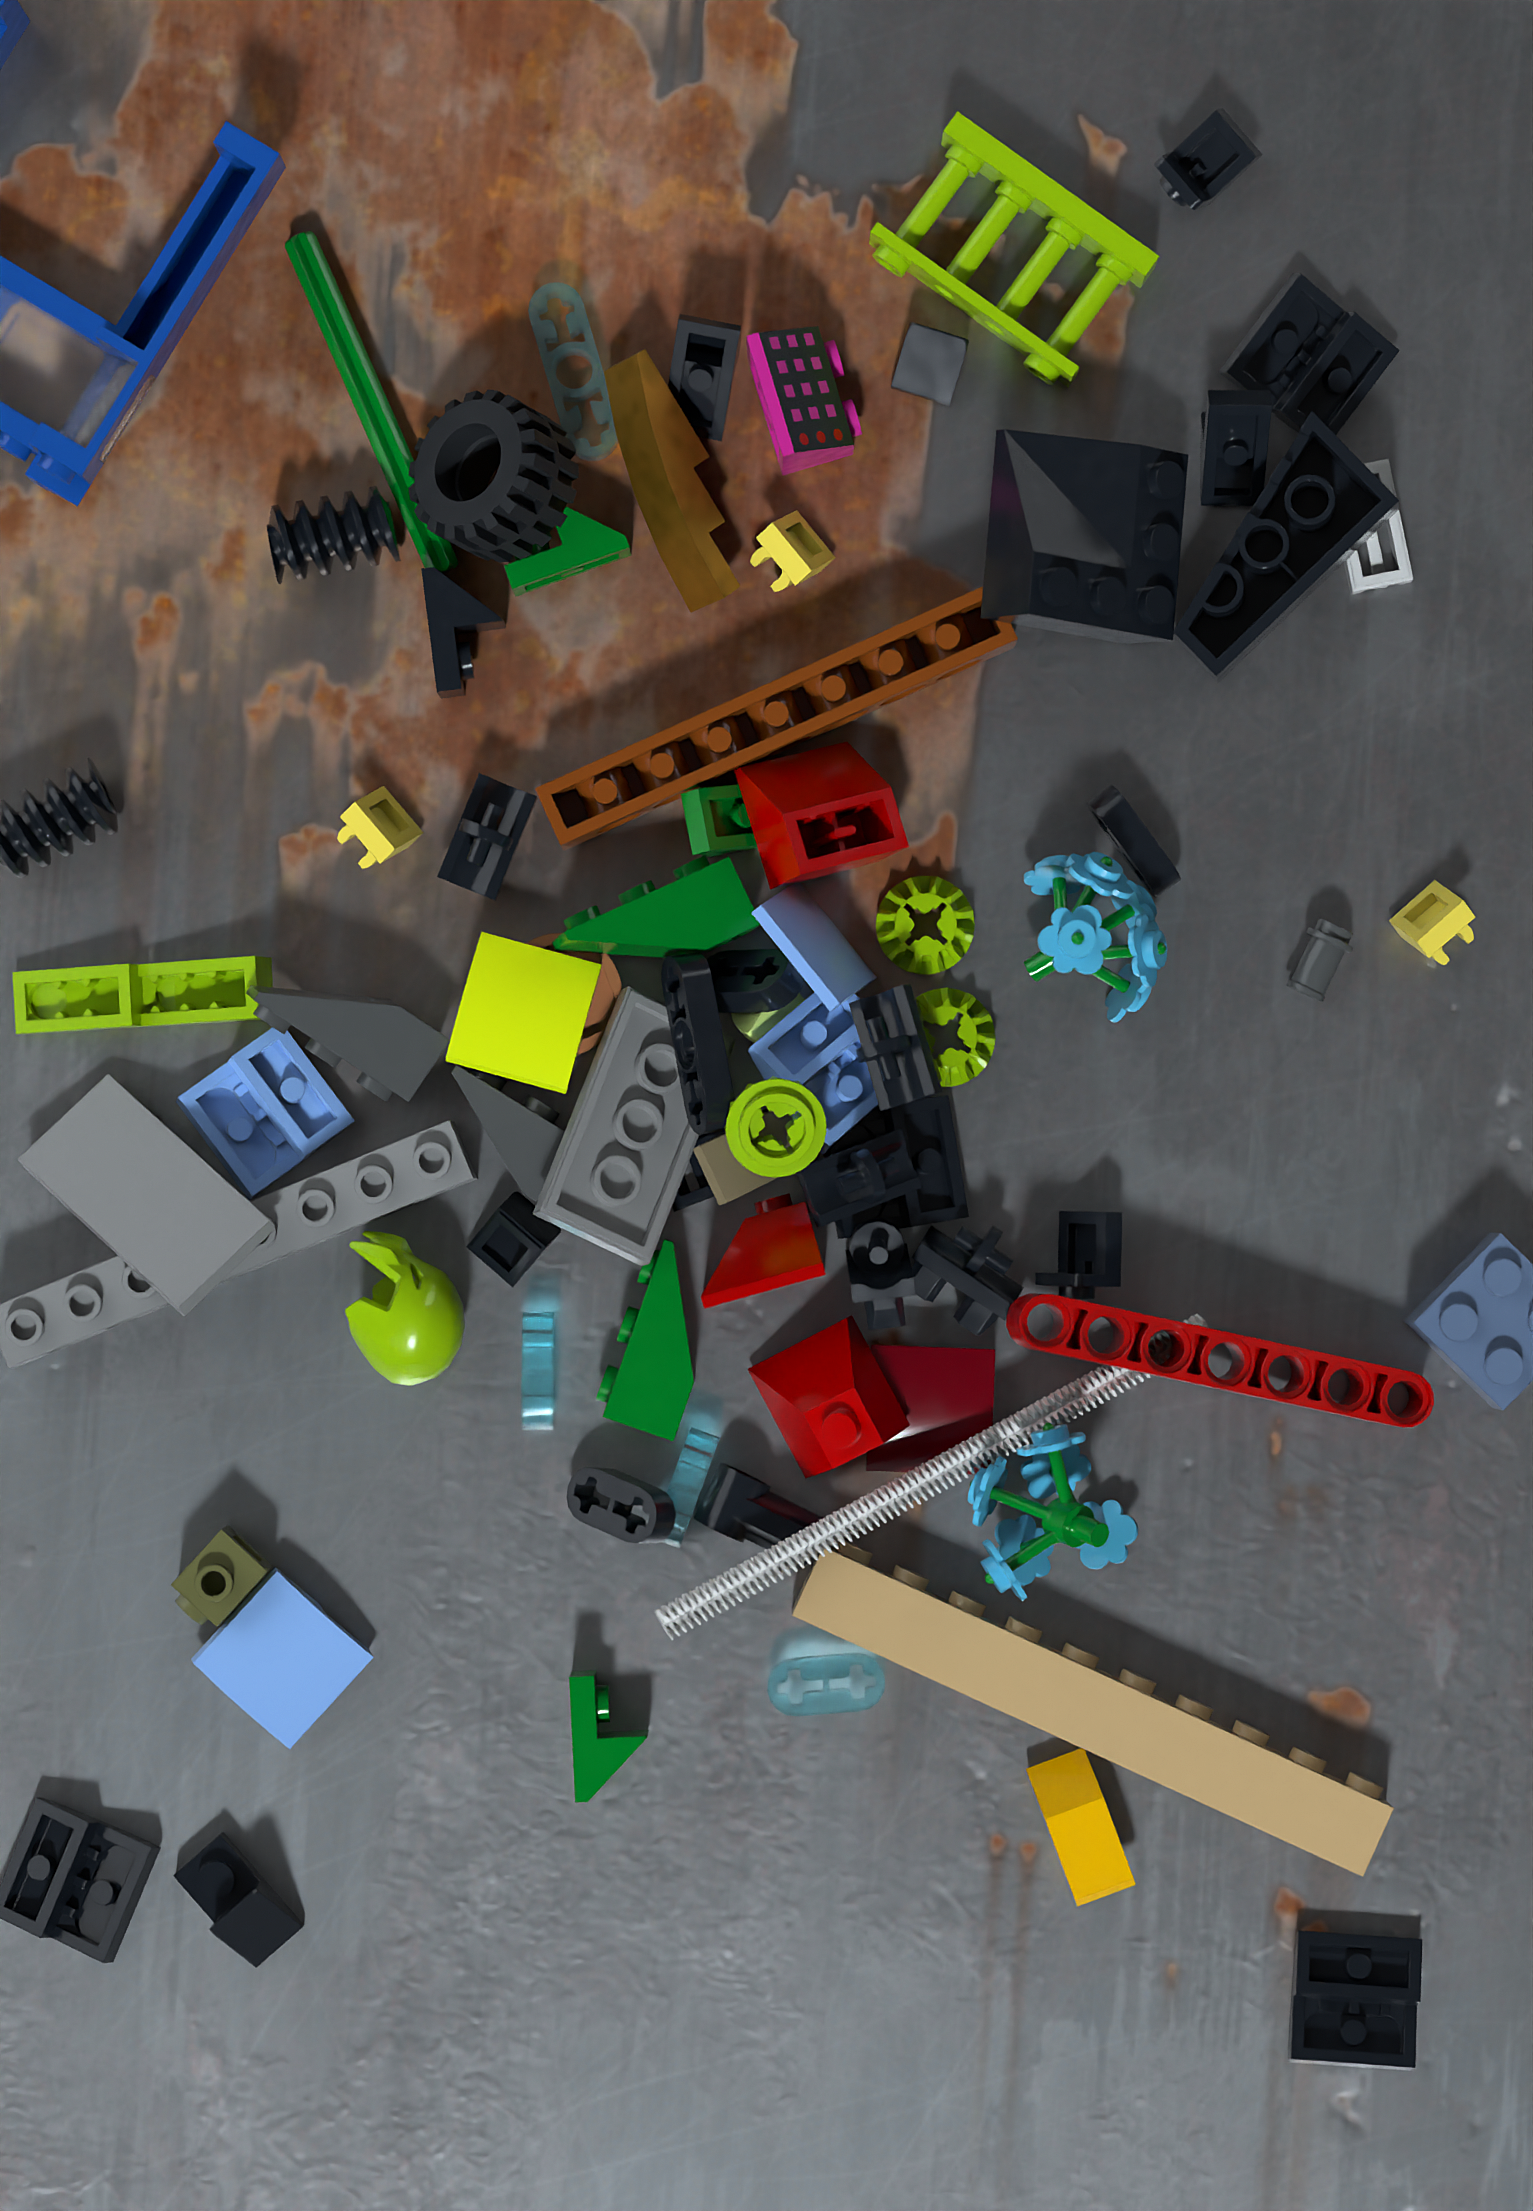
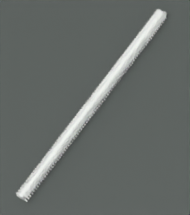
M1198 1314L1195 1317L1190 1316L1188 1321L1186 1319L1183 1320L1184 1323L1209 1328L1206 1321ZM1165 1331L1161 1335L1158 1334L1154 1337L1155 1339L1151 1338L1148 1344L1149 1355L1158 1365L1164 1363L1172 1353V1341ZM1103 1365L1101 1368L1097 1367L1094 1372L1090 1371L1087 1375L1084 1374L1081 1379L1077 1378L1074 1383L1070 1382L1067 1386L1064 1385L1060 1390L1057 1389L1054 1394L1050 1393L1040 1401L1037 1400L1034 1404L1031 1403L1027 1409L1024 1407L1020 1412L1017 1411L1013 1416L1010 1415L1008 1418L1002 1419L1000 1423L997 1422L993 1427L989 1426V1429L982 1430L981 1433L969 1437L966 1442L962 1441V1443L955 1445L952 1449L949 1448L948 1451L942 1452L939 1457L936 1455L935 1459H929L925 1464L922 1463L921 1466H916L913 1470L902 1474L898 1479L894 1478V1481H889L886 1485H882L880 1488L874 1489L873 1492L867 1493V1496L865 1495L864 1498L860 1497V1500H854L850 1505L847 1504L846 1507H841L839 1511H834L833 1515H827L826 1519H820L816 1524L812 1523V1526L805 1527V1530H799L798 1533L792 1534V1538L789 1537L785 1538V1541H779L778 1545H772L771 1549H765L764 1552L757 1553V1556H752L750 1560H745L744 1564H737V1568H730V1572L724 1571L723 1575H717L716 1579H710L709 1583L706 1582L702 1586L695 1587V1590L688 1591V1594H682V1598H675V1602H668V1606L662 1605L661 1610L655 1609L654 1612L667 1635L673 1640V1632L678 1637L681 1636L680 1628L685 1633L688 1632L686 1625H689L692 1629L694 1628L693 1621L701 1625L700 1618L702 1617L705 1621H708V1613L715 1617V1609L721 1614V1606L728 1610V1602L733 1606L736 1605L735 1598L743 1602L742 1594L748 1599L750 1598L748 1591H751L754 1595L757 1594L755 1587L763 1591L762 1583L770 1587V1579L777 1583L776 1576L778 1575L783 1580V1572L790 1576V1568L795 1572L798 1571L797 1564L805 1568L804 1560L809 1565L812 1564L810 1557H813L816 1561L819 1560L817 1553L825 1557L824 1549L832 1553V1545L836 1549H839L838 1542L845 1546L844 1539L847 1538L852 1542V1534L859 1538V1530L864 1535L867 1534L865 1531L866 1526L872 1531V1523L878 1527L880 1526L879 1519L887 1523L886 1515L890 1519H894L892 1512H895L898 1516L901 1515L899 1508L907 1512V1504L911 1508H914V1500L921 1504L919 1497L927 1501L926 1494L929 1493L931 1497H934V1489L941 1493V1485L947 1490L949 1489L947 1482L954 1486V1478L958 1482L962 1481L961 1474L965 1478H969L967 1471H970L973 1475L976 1474L974 1467H977L979 1470L981 1463L988 1467L987 1460L995 1463L994 1456H1001V1452L1009 1456L1008 1449L1010 1448L1012 1452H1016L1014 1445L1021 1447V1441H1024L1027 1445L1030 1444L1028 1438H1031L1030 1433L1042 1429L1044 1424L1051 1423L1055 1426L1057 1422L1061 1425L1063 1424V1418L1069 1423V1415L1076 1419V1411L1083 1415V1407L1089 1412L1091 1411L1088 1406L1089 1404L1096 1408V1400L1103 1404V1396L1106 1400H1111L1109 1393L1116 1397V1389L1120 1393H1124L1122 1386H1125L1126 1389H1131L1129 1382L1136 1386L1138 1385L1135 1380L1136 1378L1140 1382H1144L1142 1375H1145L1147 1378H1151V1376Z

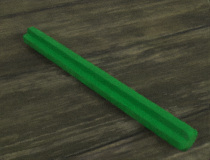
M312 231L299 233L285 242V249L425 568L434 567L442 574L449 572L458 565L457 557L451 543L428 530L427 524L419 521L414 512L418 504L410 500L408 490L415 482L414 478L408 476L410 462H413L414 459L319 241Z

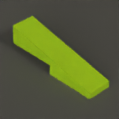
M262 956L149 964L128 963L12 972L16 1034L261 1020L253 1014L259 1003L248 996L246 992L251 985L273 987L271 957Z

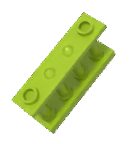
M957 111L942 134L941 145L948 150L945 154L948 162L896 234L879 222L875 224L870 231L869 245L876 249L872 256L880 265L898 277H903L907 271L1027 357L1023 365L1038 379L1051 386L1054 385L1056 380H1059L1069 388L1077 376L1079 366L1066 358L1068 353L1118 284L1125 286L1130 280L1141 288L1155 269L1160 256ZM979 172L998 186L995 190L998 198L947 269L944 270L915 248L968 176L974 178ZM1029 208L1049 222L1045 227L1048 235L998 304L994 306L966 286V283L1018 212L1024 214ZM1078 245H1081L1099 258L1095 263L1099 270L1047 342H1044L1016 322V320L1067 249L1075 250Z

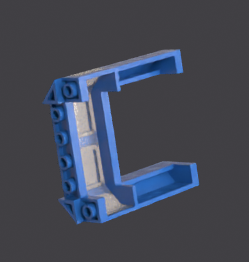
M0 0V70L31 22L18 0ZM227 121L213 141L220 155L219 159L116 325L0 255V448L26 462L31 453L34 454L35 458L25 472V475L34 484L76 506L79 505L286 168L280 153Z

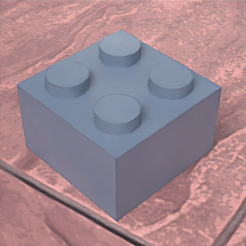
M1489 1233L1404 1322L1492 1408L1504 1411L1533 1381V1264L1501 1233Z

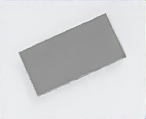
M629 986L620 991L533 1211V1215L640 1266L650 1264L691 1158L693 1148L699 1137L692 1130L687 1119L665 1004ZM722 1033L728 1060L736 1039Z
M109 1074L18 1158L22 1166L184 1317L275 1230L271 1221Z

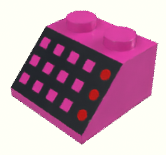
M818 326L758 332L746 336L747 360L782 476L853 455L854 442L852 437L862 435L853 400L849 399L841 402L834 378L844 376L835 341L830 340L823 343Z

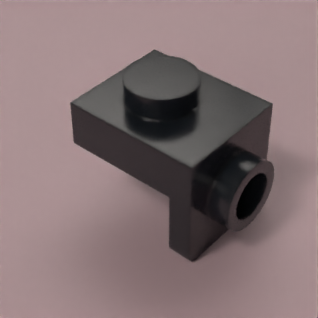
M1220 108L1215 110L1172 152L1163 155L1154 165L1163 175L1159 181L1167 195L1178 205L1185 207L1188 204L1190 208L1197 210L1210 205L1263 154L1227 112Z
M1059 1211L1058 1273H1035V1285L1058 1286V1296L1072 1299H1095V1287H1121L1122 1212Z

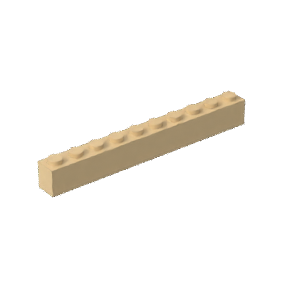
M845 1541V1546L838 1542L839 1549L831 1547L832 1553L824 1549L825 1557L817 1553L819 1560H814L792 1608V1616L1362 1877L1364 1876L1394 1810V1807L1386 1800L1380 1798L1384 1787L1352 1772H1349L1346 1781L1323 1772L1327 1761L1298 1747L1293 1746L1289 1756L1266 1746L1270 1735L1241 1721L1236 1720L1232 1730L1209 1720L1213 1709L1187 1696L1179 1694L1175 1704L1153 1694L1157 1685L1155 1682L1123 1668L1118 1678L1096 1668L1100 1657L1078 1646L1066 1642L1062 1652L1039 1642L1043 1631L1021 1620L1009 1616L1005 1626L982 1616L986 1605L953 1590L949 1599H944L926 1590L930 1581L928 1578L896 1564L892 1574L869 1564L873 1553L848 1541Z

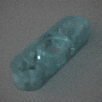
M564 283L546 284L533 294L529 303L528 312L561 427L567 432L565 438L573 442L577 457L587 461H598L608 457L618 445L603 368L584 304L578 292ZM559 298L562 306L568 307L573 305L575 311L566 315L567 328L571 339L582 333L585 338L584 342H567L559 345L551 352L547 350V343H559L552 320L541 321L539 315L548 311V300ZM572 355L584 357L592 366L591 379L585 386L577 389L563 386L556 377L559 363L564 358ZM597 392H600L603 400L590 401L591 409L597 424L608 423L610 430L601 433L602 444L590 447L586 438L576 439L574 436V432L583 429L578 405L566 411L563 403L585 401Z

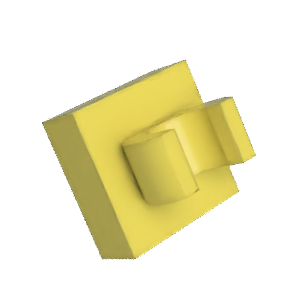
M796 510L772 522L756 537L763 547L753 553L750 562L756 567L770 559V557L774 559L782 569L780 578L774 581L770 587L774 592H778L792 584L796 586L820 573L836 557Z
M382 786L355 801L340 816L346 823V826L339 831L337 840L343 844L357 836L368 849L366 856L362 857L358 862L360 867L364 869L377 862L381 864L405 850L424 832L390 792Z
M1436 880L1389 920L1401 938L1428 958L1431 957L1442 965L1450 961L1447 954L1443 952L1442 946L1451 938L1457 935L1468 944L1474 940L1473 931L1467 924L1475 918V915L1464 900Z

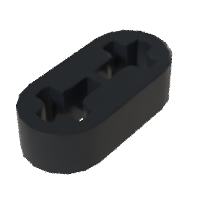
M1110 785L1086 803L1094 819L1153 897L1157 898L1181 880L1178 871L1127 800L1113 785Z
M779 949L726 950L706 959L711 971L718 1013L771 1012L779 1010L797 997L804 983L801 974Z
M586 1467L578 1470L568 1484L566 1498L572 1515L580 1522L623 1541L635 1544H656L664 1541L674 1528L676 1511L669 1494L658 1487L616 1469ZM595 1487L598 1493L611 1498L609 1505H600V1500L593 1496ZM633 1505L642 1506V1510L649 1515L647 1525L644 1518L631 1513Z

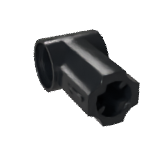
M720 1462L694 1519L736 1541L744 1543L746 1539L765 1549H771L772 1545H778V1542L785 1541V1538H792V1534L798 1533L799 1530H805V1527L812 1526V1523L816 1524V1522L825 1517L769 1491L771 1486L763 1481Z

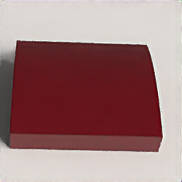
M870 1346V1350L910 1426L884 1444L866 1453V1471H911L916 1466H921L922 1463L925 1464L929 1459H935L936 1455L939 1457L942 1452L948 1451L949 1448L952 1449L955 1445L962 1443V1441L966 1442L969 1437L981 1433L982 1430L989 1429V1426L993 1427L995 1349ZM983 1463L980 1464L981 1468L987 1469ZM974 1467V1471L977 1473L979 1470L977 1467ZM967 1471L968 1475H973L970 1471Z

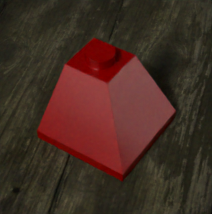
M790 1193L754 1203L757 1215L744 1219L700 1296L704 1309L826 1275L805 1202L793 1205Z
M852 1315L748 1368L805 1479L834 1469L884 1444L910 1426Z

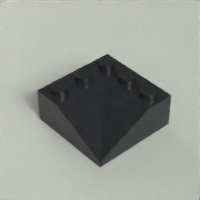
M1007 429L996 430L981 618L1122 644L1173 641L1189 455L1141 444Z

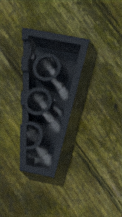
M1312 411L1302 425L1291 447L1270 476L1269 482L1252 509L1247 513L1236 530L1223 555L1216 562L1173 631L1175 639L1218 683L1399 510L1398 498Z

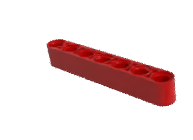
M1028 1293L1018 1297L1011 1304L1006 1315V1327L1010 1337L1018 1345L1027 1349L1378 1424L1414 1427L1427 1419L1434 1406V1393L1430 1384L1423 1376L1411 1371L1054 1294ZM1043 1304L1052 1314L1053 1326L1045 1337L1037 1339L1028 1329L1027 1318L1035 1306ZM1103 1317L1112 1327L1113 1338L1105 1350L1097 1352L1089 1343L1088 1330L1096 1319ZM1163 1330L1171 1338L1172 1353L1164 1363L1158 1365L1149 1355L1148 1344L1156 1332ZM1223 1343L1230 1350L1232 1364L1225 1375L1216 1377L1210 1370L1208 1357L1216 1345ZM1283 1356L1289 1362L1291 1377L1284 1388L1276 1390L1270 1383L1268 1370L1271 1363L1277 1357ZM1342 1369L1350 1380V1390L1342 1401L1336 1403L1330 1397L1328 1382L1335 1371ZM1401 1382L1407 1388L1409 1402L1400 1414L1395 1415L1388 1406L1387 1395L1395 1383Z

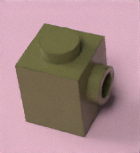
M228 1525L214 1536L171 1584L180 1593L175 1602L198 1624L204 1625L207 1620H210L218 1627L232 1614L274 1566Z

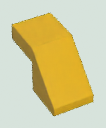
M1080 1748L1026 1768L1077 1907L1136 1885L1085 1749Z

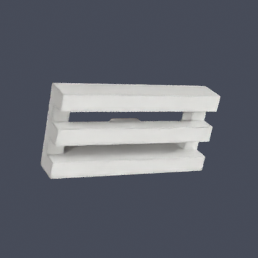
M1389 459L1365 463L1364 465L1396 496ZM1399 510L1386 521L1396 570L1385 572L1376 531L1365 542L1372 575L1363 577L1357 550L1344 562L1350 594L1374 588H1385L1394 584L1410 583L1414 580Z

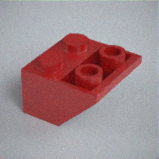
M848 742L752 764L734 770L770 890L876 863L909 847L891 786Z

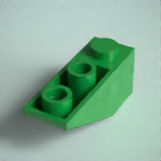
M705 855L673 870L676 881L659 889H656L652 880H649L623 892L618 896L622 905L602 915L598 906L594 905L568 917L563 921L567 930L559 935L552 944L556 951L662 958L700 952L704 955L747 935L757 928L760 923L751 913L754 911V907L730 858L727 857L714 864H710Z
M664 1239L661 1250L655 1249L650 1264L641 1267L637 1282L648 1286L640 1309L631 1306L627 1308L616 1340L627 1344L620 1368L608 1364L596 1400L607 1403L603 1414L604 1418L674 1441L695 1382L675 1243Z

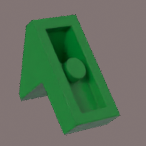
M565 507L563 514L567 515L566 520L561 528L555 525L562 545L550 549L548 542L543 547L534 544L531 555L522 559L514 556L515 562L504 565L515 597L631 556L626 536Z
M739 785L699 788L681 793L692 855L701 854V856L706 855L707 858L758 849Z
M596 1670L571 1671L569 1676L575 1803L588 1802L646 1740L649 1730L599 1732V1723L610 1722L609 1685H597Z

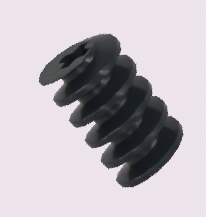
M376 486L369 487L366 506L362 507L352 491L344 492L341 511H336L327 495L320 496L318 513L314 516L311 515L303 500L296 501L293 520H287L279 505L271 506L267 533L278 584H281L283 581L285 565H289L298 580L306 579L309 560L314 561L323 576L331 574L335 555L339 557L347 571L355 569L358 551L363 552L371 566H377L380 564L383 546L388 548L396 562L401 561L390 503L384 500Z
M87 758L89 778L85 780L72 767L65 769L67 788L61 790L49 778L44 779L45 799L42 801H38L26 788L21 790L22 810L16 812L4 799L0 801V863L4 867L7 866L17 877L24 878L28 876V855L41 867L50 865V845L54 846L63 856L73 854L72 834H75L85 845L90 846L96 841L94 823H97L110 835L118 832L117 812L114 801L101 774L90 758Z

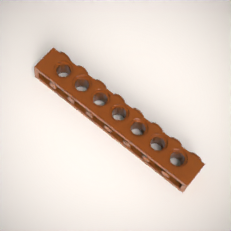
M982 586L536 787V793L560 846L565 851L681 798V793L705 788L735 774L734 770L740 767L765 761L1011 650L1015 647L1018 640L1011 623L981 618Z

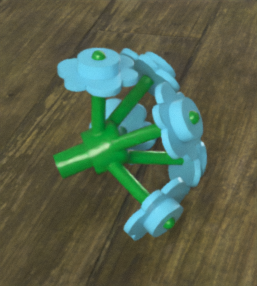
M1092 852L1082 857L1073 853L1070 856L1055 855L1044 858L1035 865V870L1028 871L1023 875L1024 883L1031 885V891L1034 894H1053L1055 911L1051 915L1052 925L1042 929L1038 935L1037 942L1040 951L1026 959L1024 965L1036 982L1055 970L1059 973H1070L1075 969L1083 975L1092 974L1114 987L1106 997L1105 1006L1108 1007L1107 1019L1116 1023L1122 1019L1127 1011L1136 1012L1144 1005L1151 993L1152 987L1156 984L1157 970L1161 969L1166 963L1167 942L1163 932L1159 930V926L1155 922L1157 915L1156 905L1148 891L1141 885H1136L1133 881L1128 880L1126 875L1123 874L1121 865L1105 854ZM1080 886H1085L1074 908L1070 911L1068 909L1067 894L1076 893L1080 890ZM1097 893L1103 896H1111L1112 903L1117 910L1104 919H1101V915L1095 907L1090 906ZM1125 921L1130 929L1128 944L1110 946L1112 937L1109 931ZM1132 958V963L1126 964L1118 974L1102 965L1103 960Z
M1046 1423L1042 1429L1030 1433L1032 1444L1016 1449L1018 1455L1032 1457L1031 1460L1024 1462L1020 1468L1022 1477L1027 1480V1489L1030 1495L1037 1499H1045L1054 1493L1058 1495L1059 1498L1054 1499L1047 1506L1003 1489L1007 1480L1008 1469L1005 1468L1006 1458L1001 1456L996 1459L994 1464H990L987 1469L980 1468L974 1479L970 1482L968 1502L973 1504V1510L975 1511L972 1520L973 1525L982 1526L987 1516L993 1513L997 1502L1042 1519V1528H1036L1034 1519L1029 1515H1022L1016 1520L1009 1518L1001 1520L996 1525L994 1534L1000 1546L996 1548L991 1540L988 1539L982 1542L990 1555L980 1562L986 1572L985 1581L989 1584H994L1001 1594L1011 1588L1021 1601L1027 1598L1021 1585L1024 1586L1031 1583L1035 1576L1043 1577L1050 1572L1051 1564L1047 1557L1053 1552L1055 1544L1061 1542L1070 1547L1081 1549L1080 1559L1082 1563L1090 1569L1097 1570L1107 1565L1108 1561L1115 1564L1124 1562L1128 1556L1126 1545L1134 1542L1138 1535L1139 1528L1134 1518L1123 1515V1507L1118 1501L1107 1500L1102 1506L1092 1501L1083 1504L1076 1501L1073 1494L1076 1487L1075 1482L1081 1481L1089 1475L1091 1463L1087 1456L1080 1454L1078 1443L1086 1441L1085 1434L1083 1432L1069 1434L1067 1424L1054 1426L1051 1423Z

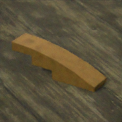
M646 349L611 366L604 371L616 436L634 495L659 555L691 613L724 599L741 586L709 532L724 523L725 520L696 474L694 467L710 456Z

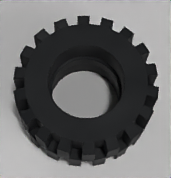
M488 389L485 394L477 390L465 394L463 403L454 399L445 405V414L442 417L434 415L427 424L430 430L425 439L419 437L414 450L419 452L417 460L410 462L408 476L414 478L415 482L408 490L410 500L418 504L414 512L419 521L427 524V529L435 535L487 561L493 559L499 563L510 562L513 555L520 559L531 555L534 544L543 547L552 539L550 534L552 528L555 525L561 528L567 518V515L563 514L567 503H574L577 490L571 486L572 481L579 478V465L571 461L577 453L573 442L565 438L567 432L558 423L514 397L505 395L497 390ZM499 466L495 478L493 479L492 483L488 486L494 471Z

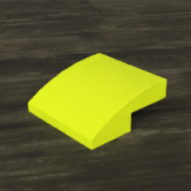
M481 931L445 1061L566 1094L582 1042L584 1027L600 977L602 964Z

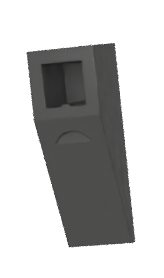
M251 985L246 992L248 996L259 1003L253 1013L255 1016L282 1034H285L290 1025L311 1037L305 1046L308 1051L334 1068L338 1066L342 1059L358 1068L362 1073L356 1082L386 1102L393 1092L409 1102L450 1042V1039L391 999Z
M456 1065L452 1075L522 1193L537 1202L565 1133L564 1130L554 1125L560 1114L530 1095L526 1097L521 1105L503 1094L501 1090L507 1081L498 1075L472 1068L468 1072Z

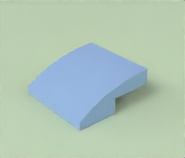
M801 882L790 885L751 912L829 1011L838 1008L852 995L859 993L877 978Z
M814 992L748 1050L764 1080L775 1076L781 1079L799 1081L818 1098L826 1118V1136L820 1150L823 1155L879 1107L867 1063H859L856 1050L862 1046L849 1003L860 1000L856 994L852 995L835 1010L829 1011Z
M273 1027L231 1056L227 1063L181 1094L175 1101L248 1200L261 1193L354 1123L352 1116L290 1033L286 1031L285 1034H282Z
M274 1567L191 1660L197 1668L240 1708L287 1748L291 1749L374 1657L365 1645L328 1616L316 1600Z

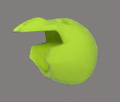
M364 1231L362 1234L371 1241H351L349 1246L384 1273L386 1277L373 1286L372 1300L364 1296L345 1309L351 1335L373 1368L390 1382L413 1386L434 1379L451 1365L463 1340L465 1328L464 1309L456 1287L445 1272L415 1256L405 1238L385 1232Z

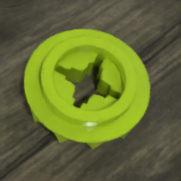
M938 876L910 877L900 882L886 894L876 916V934L883 952L896 966L914 974H936L951 968L966 954L974 937V914L967 898L960 888ZM940 904L944 905L945 909L940 913L941 917L936 926L942 932L940 936L947 943L943 945L938 939L933 940L925 935L919 941L915 939L908 946L905 942L911 936L910 932L915 924L909 917L910 913L904 907L908 905L914 911L917 909L919 912L926 914L931 909L936 910Z
M953 988L934 989L916 997L915 999L919 1001L924 1021L930 1025L935 1023L938 1026L944 1027L949 1020L955 1018L957 1013L962 1015L958 1022L960 1027L956 1035L964 1041L963 1045L971 1050L969 1053H966L961 1049L957 1051L949 1047L943 1054L938 1055L936 1062L942 1079L940 1082L941 1087L958 1086L975 1078L989 1063L995 1046L996 1036L990 1013L972 994ZM924 1027V1031L932 1054L934 1052L932 1047L934 1046L936 1039L933 1037V1035L928 1033L929 1029Z
M772 1076L768 1080L748 1084L736 1100L730 1102L724 1128L730 1150L742 1166L761 1176L785 1177L803 1170L817 1157L826 1136V1118L818 1098L799 1081ZM763 1106H766L769 1112L773 1111L777 1117H783L787 1114L791 1116L792 1120L788 1121L785 1125L788 1134L786 1137L790 1143L789 1147L786 1148L782 1141H777L772 1134L766 1135L763 1138L759 1136L758 1132L765 1127V1122L762 1118L764 1114L761 1110Z

